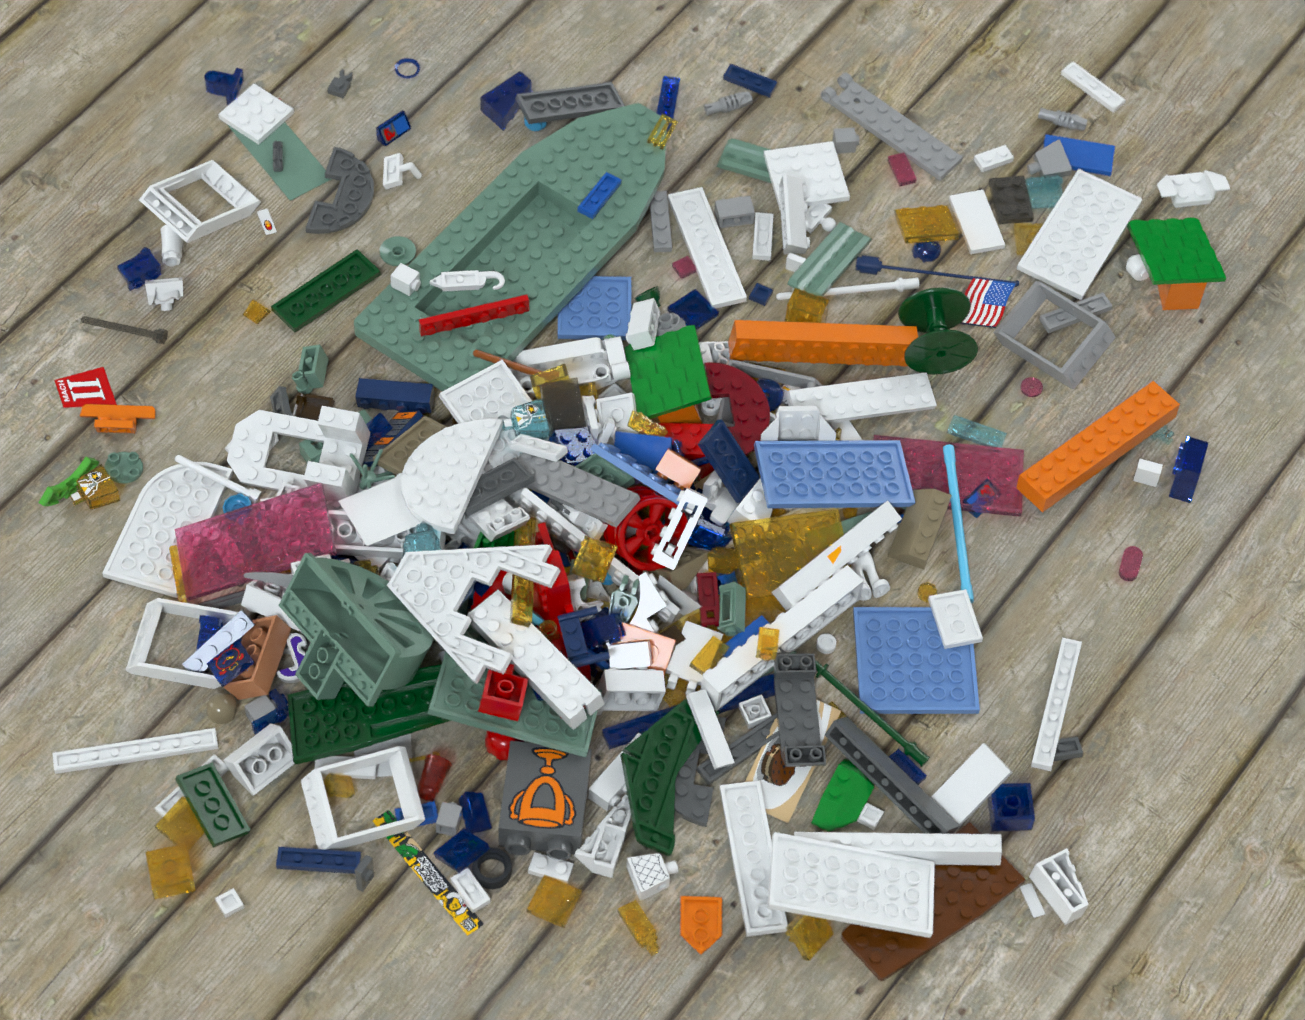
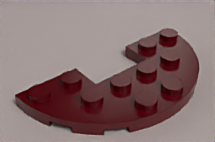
M705 362L704 366L712 399L725 397L729 399L733 426L727 428L745 455L752 451L754 452L755 441H761V434L769 426L770 421L769 404L763 390L753 378L733 366Z

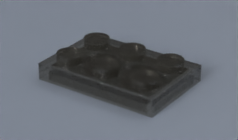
M1024 176L989 178L988 183L998 224L1033 222L1034 214Z
M574 377L539 384L549 441L588 434L578 378Z

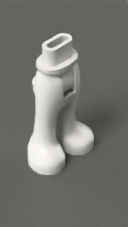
M869 550L863 555L860 552L856 555L858 559L850 565L852 570L864 580L859 600H869L872 593L875 598H879L890 590L889 582L885 579H879ZM863 570L867 572L871 588L866 582Z

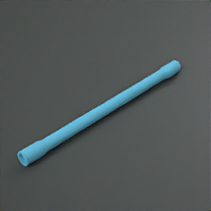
M953 445L943 446V454L947 470L949 493L952 495L950 501L961 580L960 588L961 590H967L970 602L973 603L974 597L970 582L955 465V450Z

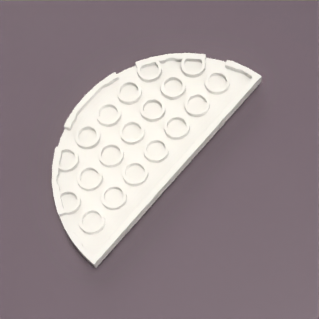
M492 418L480 419L446 427L426 439L414 450L404 466L401 477L403 498L414 517L422 523L426 522L432 525L435 530L455 534L502 430V420Z

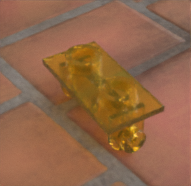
M632 410L627 424L628 427L640 434L666 436L668 432L666 427L656 422L653 423L642 412L638 413Z

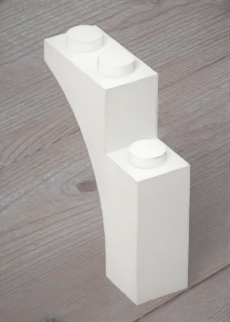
M647 571L639 576L640 601L630 625L658 634L657 630H659V627L653 619L650 621L649 617L668 606L666 601L669 599L663 590L660 591L656 586L658 581L653 573L649 574ZM613 640L606 643L607 646L611 645Z

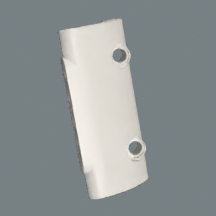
M620 336L602 341L600 338L595 337L524 350L513 360V362L546 373L552 371L560 373V379L556 386L548 385L544 379L509 368L523 389L532 388L529 391H525L531 399L538 395L597 385L603 387L609 382L631 378Z

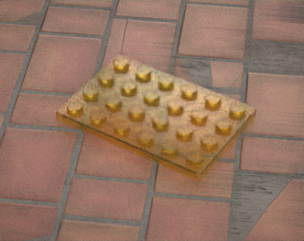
M838 509L731 523L729 526L742 586L746 589V600L774 596L772 591L842 537L844 533Z

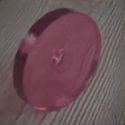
M1029 377L1022 381L1020 389L1028 397H1037L1042 393L1043 385L1038 379Z

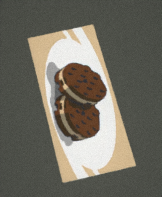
M816 700L821 745L825 747L828 740L825 733L834 720L838 719L841 711ZM777 718L774 720L770 734L766 739L778 731ZM778 735L761 747L745 782L760 781L766 814L789 823L815 766L786 767L781 757Z

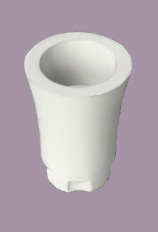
M164 225L160 230L162 262L166 266L179 265L182 258L184 240L169 226Z

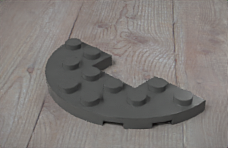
M333 148L325 171V178L339 180L340 184L333 204L320 201L314 202L305 228L306 233L326 234L343 230L359 221L369 210L374 197V181L367 165L357 159L355 154L342 148Z
M717 717L722 732L724 733L726 718ZM702 739L677 774L674 810L682 815L683 819L696 825L707 827L713 788L694 785L699 753L708 754Z

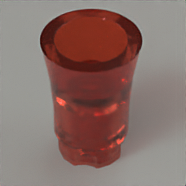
M427 754L425 756L423 771L417 785L420 799L425 801L435 800L446 775L452 767V763L449 760L434 754Z

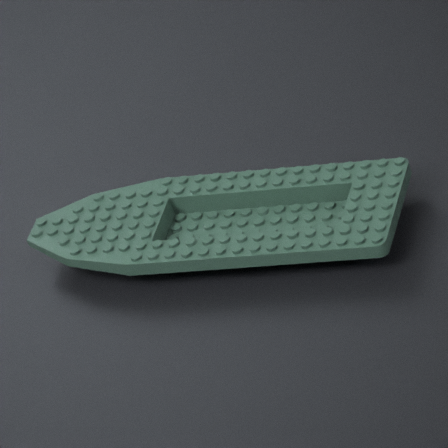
M635 103L580 117L521 152L408 265V267L420 272L421 284L419 289L408 296L391 287L390 283L355 318V335L423 380L433 384L434 387L442 392L495 364L474 357V350H480L513 361L636 232L664 177L667 119L642 104ZM606 172L621 179V185L593 219L577 212V207ZM496 271L501 273L505 279L503 287L497 290H493V286L499 284V280L496 278L486 279L485 285L480 290L442 292V289L430 285V280L440 276L441 272ZM526 294L529 298V311L523 314H515L485 323L473 324L468 327L438 332L433 335L421 336L419 332V319Z

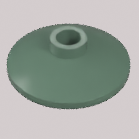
M402 236L386 239L381 244L379 250L381 259L391 266H399L400 263L407 265L416 255L414 243Z

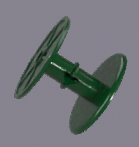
M929 288L912 294L902 302L898 310V317L904 326H916L917 332L926 333L913 340L905 351V362L912 370L929 375L947 374L964 368L974 360L978 353V346L973 337L961 331L948 330L963 322L970 313L971 303L964 293L952 288Z

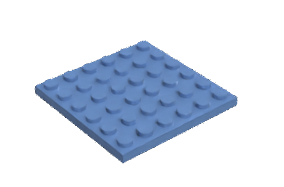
M853 607L859 698L875 713L979 714L974 644L944 649L931 607Z

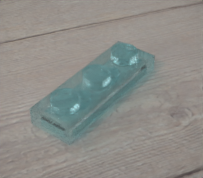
M956 415L953 416L947 431L948 434L999 452L1007 436L1005 432Z

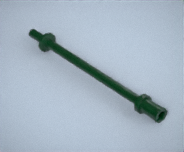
M815 660L816 671L818 672L815 676L816 678L823 676L904 748L906 756L912 757L921 767L928 762L930 757L917 747L918 744L916 742H908L828 671L829 665L827 663L822 666Z

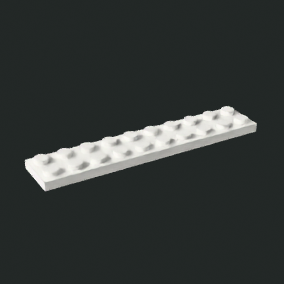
M525 488L521 492L518 502L519 507L527 514L531 513L538 523L545 522L555 537L564 539L569 548L578 550L581 553V557L588 562L592 561L597 565L596 568L601 573L605 574L607 572L616 585H621L624 575L629 576L626 589L627 591H632L634 581L639 579L638 575L530 490ZM639 585L637 594H638L639 597H640V591H641V590H640V585ZM668 600L666 601L668 606L656 613H658L657 616L662 621L672 623L677 617L680 608Z

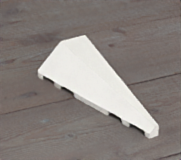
M625 794L622 797L621 802L608 813L597 826L594 833L590 837L588 836L581 848L575 852V857L592 873L610 878L613 877L632 819L628 795Z

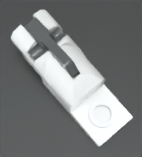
M552 500L550 503L552 509L597 542L608 526L603 521L556 500Z

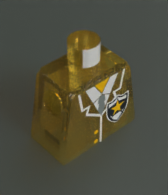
M102 464L77 479L78 492L70 495L74 505L85 501L91 510L120 501L119 491Z

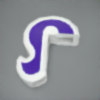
M293 633L287 639L295 666L276 672L279 679L286 683L300 681L295 673L306 654L302 649H307L308 644L305 637L299 633Z

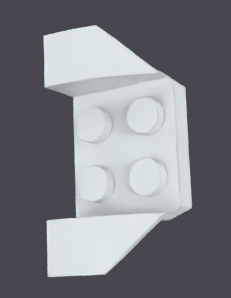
M1206 170L1203 173L1166 175L1157 184L1161 197H1171L1175 208L1210 204L1215 197L1216 191L1230 190L1225 176Z
M779 406L776 419L761 434V441H835L836 432L822 417L817 406Z

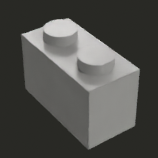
M750 196L715 201L714 213L719 229L754 224L755 211Z

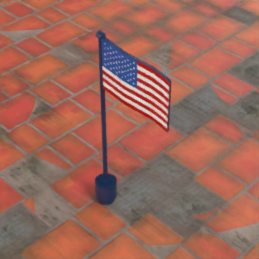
M862 255L856 258L855 271L863 274L877 275V272H881L882 268L972 280L965 291V295L971 303L970 313L960 324L996 328L1002 319L1014 287L1019 286L1018 280L1015 282L882 265L879 257Z

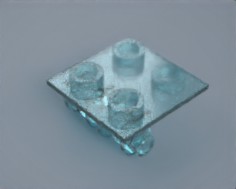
M1059 175L1051 176L1050 178L1049 176L1045 178L1043 176L1030 177V179L1024 180L1031 209L1054 208L1063 194L1061 187L1063 177H1059Z

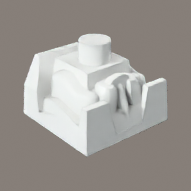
M182 277L145 281L148 304L152 305L153 301L155 304H161V311L172 310L174 299L179 300L183 296Z

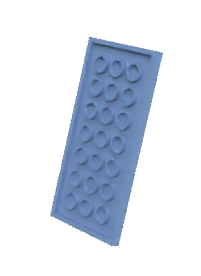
M900 440L755 441L754 443L767 509L879 507L886 501H889L893 507H910L916 503Z

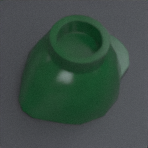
M658 286L652 287L634 298L636 302L654 298L657 306H661Z

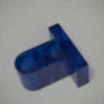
M236 68L234 74L213 70L206 72L204 75L206 91L210 94L226 97V103L230 105L237 99L244 82L243 69Z
M200 615V630L196 651L226 624L224 620L219 617Z

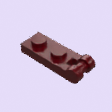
M716 572L697 573L698 604L702 606L699 608L700 626L714 625V627H719L720 606ZM707 612H713V617H707Z

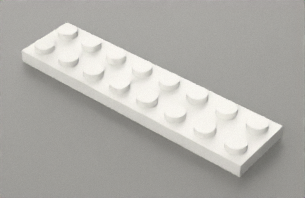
M703 188L668 194V201L711 309L746 302L747 296Z
M927 373L789 390L787 393L790 406H817L827 423L935 409L937 406Z
M760 781L720 785L719 790L746 936L788 932L785 911L768 908L772 841Z

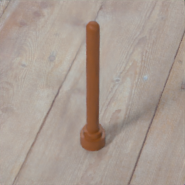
M480 350L473 351L474 357L492 363L503 360L510 369L544 379L550 386L558 385L560 373L558 372L546 373Z

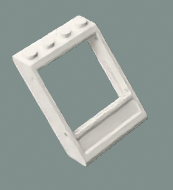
M214 160L150 185L139 199L140 202L187 243L249 217L261 203L259 199ZM202 178L233 205L235 209L201 222L168 192Z

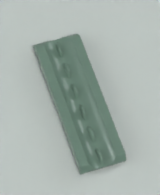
M733 138L727 141L717 164L718 168L772 183L764 159V151L771 149Z
M839 222L790 277L787 285L819 301L867 247L872 238Z

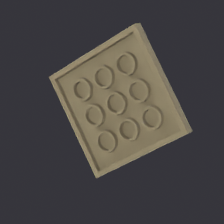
M424 416L383 449L377 465L396 475L402 473L408 458L414 450L426 439L447 426Z

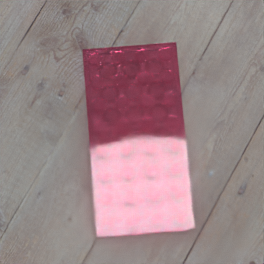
M874 435L873 440H900L912 490L936 489L950 494L943 446L953 445L961 511L1021 517L1023 494L1016 486L1019 475L1023 473L1024 450ZM984 484H986V485L990 484L992 487L988 488V487H982V486H983ZM980 490H986L983 495H979ZM977 492L978 499L974 503L969 504L967 500ZM951 501L949 503L948 510H952Z
M322 483L175 529L185 594L189 601L255 580L245 578V573H279L291 569L290 563L301 561L305 553H312L315 557L337 554Z

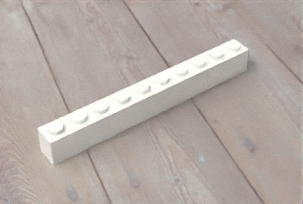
M794 832V836L928 860L939 865H1001V834Z

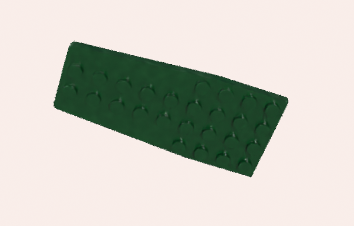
M441 665L419 668L412 681L396 689L382 690L374 706H367L345 681L335 699L317 700L309 690L288 694L294 764H302L356 751L451 721L428 714Z

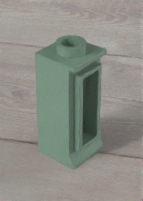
M736 582L720 585L719 627L717 629L727 636H736L738 633L745 632L746 589Z

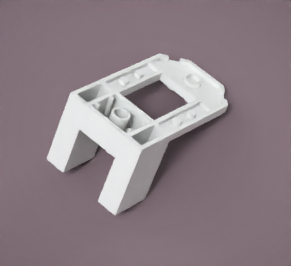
M322 406L319 419L316 421L258 410L236 424L227 462L242 484L279 491L282 482L301 487L299 495L338 502L341 499L356 494L361 472L351 459L350 453H353L362 466L370 431L360 413ZM274 433L324 443L319 463L308 461L305 475L265 468Z

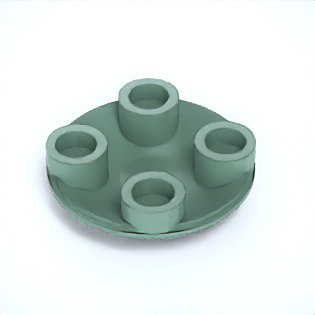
M112 452L108 455L104 470L107 477H110V480L125 484L133 482L141 476L143 463L136 452Z

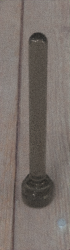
M87 316L81 318V322L84 324L153 338L159 344H165L168 337V331L159 328L152 331Z

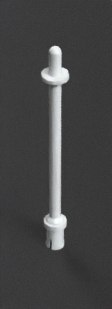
M901 277L897 278L895 282L830 288L824 296L890 289L903 292L908 289H919L918 277L902 279ZM792 288V292L778 293L776 295L777 300L793 299V303H797L798 298L809 297Z

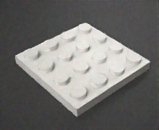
M833 141L764 151V159L779 210V183L782 175H790L802 179L803 185H806V196L803 197L804 202H807V207L849 201L850 195Z

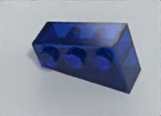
M1189 436L1186 437L1185 443L1181 442L1172 474L1175 476L1169 497L1191 503L1209 442Z

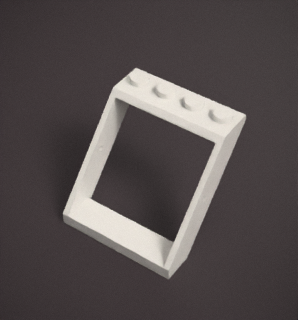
M161 598L147 603L125 671L134 675L212 689L224 685L229 668L226 674L219 676L218 672L222 670H218L216 667L214 674L209 675L147 664L145 661L161 612L225 624L239 612ZM241 638L234 644L233 647L238 648ZM229 650V653L228 651L225 652L226 654H223L222 658L218 660V665L221 664L219 667L222 666V662H224L226 657L235 656L234 653L236 651ZM233 659L227 660L223 664V668L231 665L230 663L233 662Z
M403 746L316 768L301 780L318 849L340 850L412 830L425 821L406 747ZM389 761L404 820L338 838L323 779Z

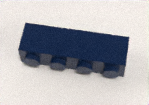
M359 378L355 399L357 407L363 409L373 408L383 411L397 410L400 412L420 411L424 414L432 413L435 391L433 384Z

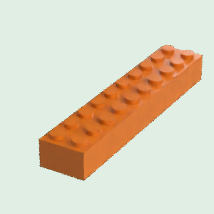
M735 320L728 340L730 360L905 367L908 366L904 358L905 351L909 344L918 338L916 326Z
M1152 381L1021 473L1016 488L1043 513L1176 418L1180 404L1156 382Z

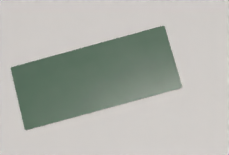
M286 122L259 145L228 125L290 201L331 180L325 178L326 170ZM274 141H281L283 145V170L281 172L273 171Z

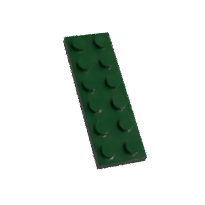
M356 249L273 304L271 310L295 333L381 275L380 270Z

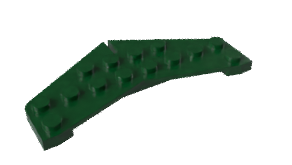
M687 699L683 700L622 750L623 753L620 754L635 839L639 844L668 857L672 855L675 846V835L673 834L675 780L679 770L702 740Z

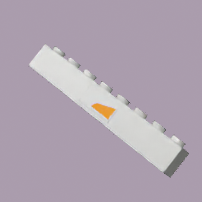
M886 501L772 591L773 595L787 611L796 601L800 602L809 591L816 590L815 588L823 580H829V577L839 568L843 569L846 563L851 565L858 559L856 555L860 552L863 555L870 550L872 542L877 544L885 538L883 534L886 531L891 533L898 527L897 522L902 518L889 501Z

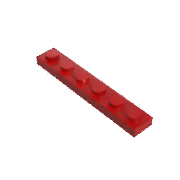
M526 294L419 319V332L421 336L433 335L455 328L468 327L481 322L485 323L498 318L523 314L529 311V298Z

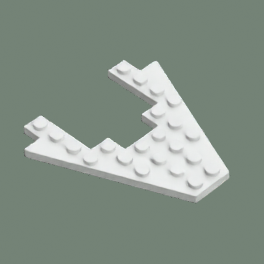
M550 545L416 551L405 553L387 586L470 679L478 684L486 668L504 674L513 656L508 652L463 636L472 620L470 617L458 613L457 610L474 580L492 586L499 571L503 570L552 588L560 573V569L545 563L552 551Z

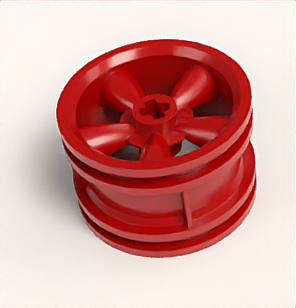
M645 486L627 488V490L638 494L640 501L617 527L607 524L608 526L603 533V537L607 545L614 552L638 569L656 571L657 569L666 568L652 560L654 555L651 552L655 543L660 544L662 537L659 535L664 525L668 527L671 521L668 519L672 508L677 509L678 505L652 488ZM649 506V518L642 520L636 512ZM684 512L670 541H666L663 548L666 551L669 543L675 545L672 553L673 557L678 549L677 543L688 522ZM663 513H665L664 525L659 521ZM626 527L636 528V536L625 540ZM642 544L648 546L645 550L637 551Z

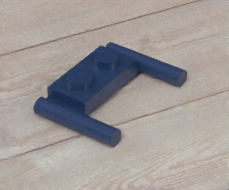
M597 606L558 616L568 659L575 668L610 659L608 651L588 656L579 618L598 614Z

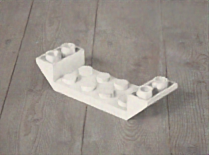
M501 499L467 518L492 542L526 525L530 516L521 507L513 509L504 499Z

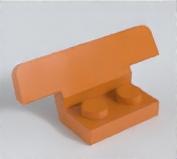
M86 404L82 407L80 417L98 418L94 422V427L97 432L136 433L137 419H155L156 416L153 406Z

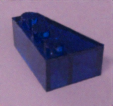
M519 71L480 97L481 112L504 131L508 122L513 120L515 113L520 109L515 100L517 94L531 93L532 81Z

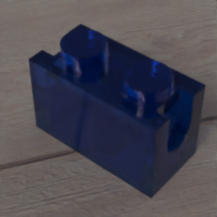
M612 613L580 623L586 647H590L591 650L603 647L602 643L609 641V644L620 642V638L626 636L620 613Z

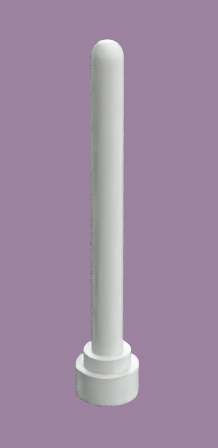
M181 455L175 457L176 462L246 497L248 496L253 505L257 503L262 493L255 488L247 489Z

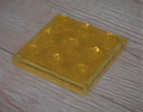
M937 205L935 207L921 206L919 208L895 209V218L905 244L959 239V233L948 206Z

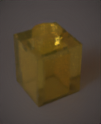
M716 547L707 553L709 572L729 575L739 568L737 549Z
M759 627L755 658H761L766 661L776 659L779 629Z

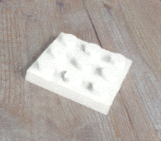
M253 84L218 115L220 120L259 145L294 114V109L258 85Z

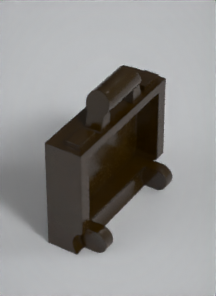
M297 393L292 416L318 421L321 407L334 408L335 401L330 397Z

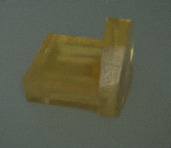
M329 773L323 781L327 797L352 798L355 795L351 776Z

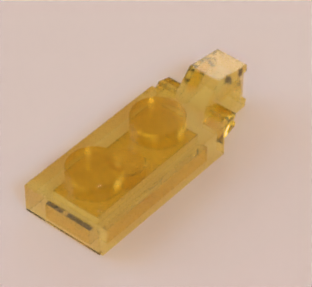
M637 900L618 908V914L637 944L641 948L646 947L651 956L659 953V946L655 942L658 940L656 930Z

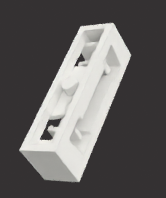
M688 487L685 491H680L676 500L680 503L677 509L672 508L668 519L671 521L668 527L664 525L659 535L662 537L660 544L655 543L651 552L654 555L653 561L674 570L708 500L707 496ZM685 502H688L685 511L692 514L695 505H698L694 516L691 515L677 543L678 549L673 557L672 553L675 545L669 543L666 551L663 550L666 541H670L683 514L682 508Z

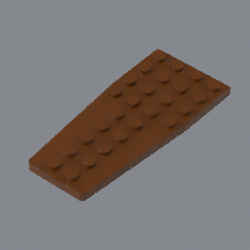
M969 822L954 834L981 833ZM1001 855V865L935 864L933 934L930 938L850 924L842 932L841 940L879 981H884L981 918L1022 886L1026 879L1003 855Z

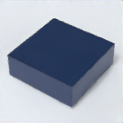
M757 283L749 295V300L766 306L773 294V289Z

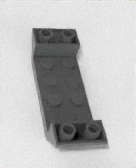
M775 654L774 692L780 752L786 767L826 766L825 747L821 745L814 684L816 674L815 654Z

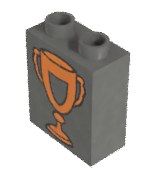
M510 741L498 827V847H505V850L513 855H527L530 850L544 851L549 857L557 860H565L570 858L571 854L575 855L576 850L580 849L582 844L592 749H588L585 758L535 743Z

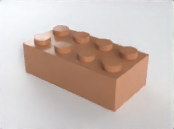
M277 615L252 620L256 625L241 637L238 649L240 654H245V657L241 661H237L239 665L233 671H229L223 686L238 700L268 695L291 631V628Z

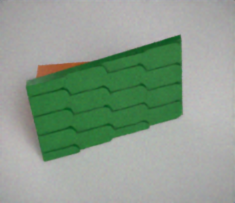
M1189 217L1184 219L1169 218L1166 220L1151 219L1149 221L1132 220L1128 223L1127 228L1152 284L1158 286L1163 310L1199 309L1207 282H1225L1226 276L1221 263L1218 261L1199 219Z
M688 325L677 331L666 332L656 337L653 346L633 350L631 344L624 347L630 370L632 392L635 394L636 412L639 422L658 417L660 423L703 424L698 404L712 400L695 325Z

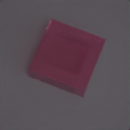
M688 256L672 263V268L681 279L697 272L694 263Z

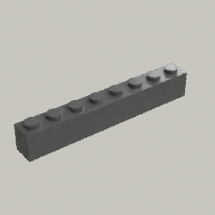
M848 717L834 720L825 736L923 833H955L959 825Z

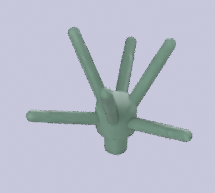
M382 449L376 455L370 470H367L366 464L362 468L353 453H350L351 459L363 475L359 487L363 490L371 488L374 482L395 478V475H391L394 473L390 471L377 475L373 472L383 452Z

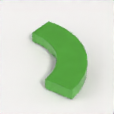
M85 456L79 467L66 480L57 485L48 486L38 503L42 506H52L58 504L62 498H69L78 490L77 486L82 480H88V474L94 472L99 461Z

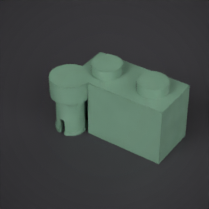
M321 345L303 347L299 371L292 374V379L296 383V389L304 395L310 394L315 388H322L324 386L328 357Z

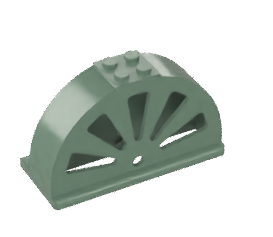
M305 553L278 605L311 642L295 675L317 700L335 699L345 680L367 706H374L382 690L396 689L412 681L433 642V637L388 588V580L369 570L347 562L329 558H317L312 553Z

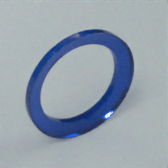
M403 58L395 64V72L402 78H413L420 72V65L414 59ZM409 62L417 67V71L413 75L405 76L399 73L398 67L403 63Z

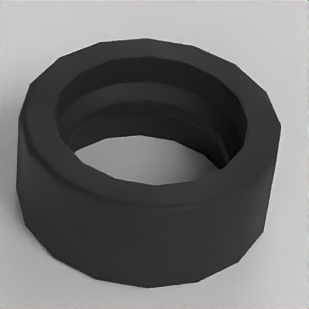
M484 849L473 860V875L481 887L491 890L499 889L510 880L512 873L511 859L501 849ZM486 860H498L504 864V873L496 878H488L481 874V864Z

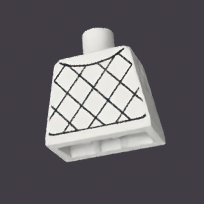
M659 853L627 858L626 868L640 901L668 888L670 883L669 875L678 872L676 861L664 863Z

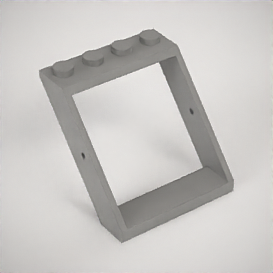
M1036 281L993 332L1004 347L1070 389H1075L1116 338L1105 321L1040 281ZM1046 299L1093 328L1062 368L1054 365L1014 339Z
M729 360L728 363L729 366H733L754 378L800 388L823 386L817 379L809 376L737 360ZM725 397L720 402L717 420L722 419L727 427H732L733 420L729 399ZM778 440V441H815V440Z

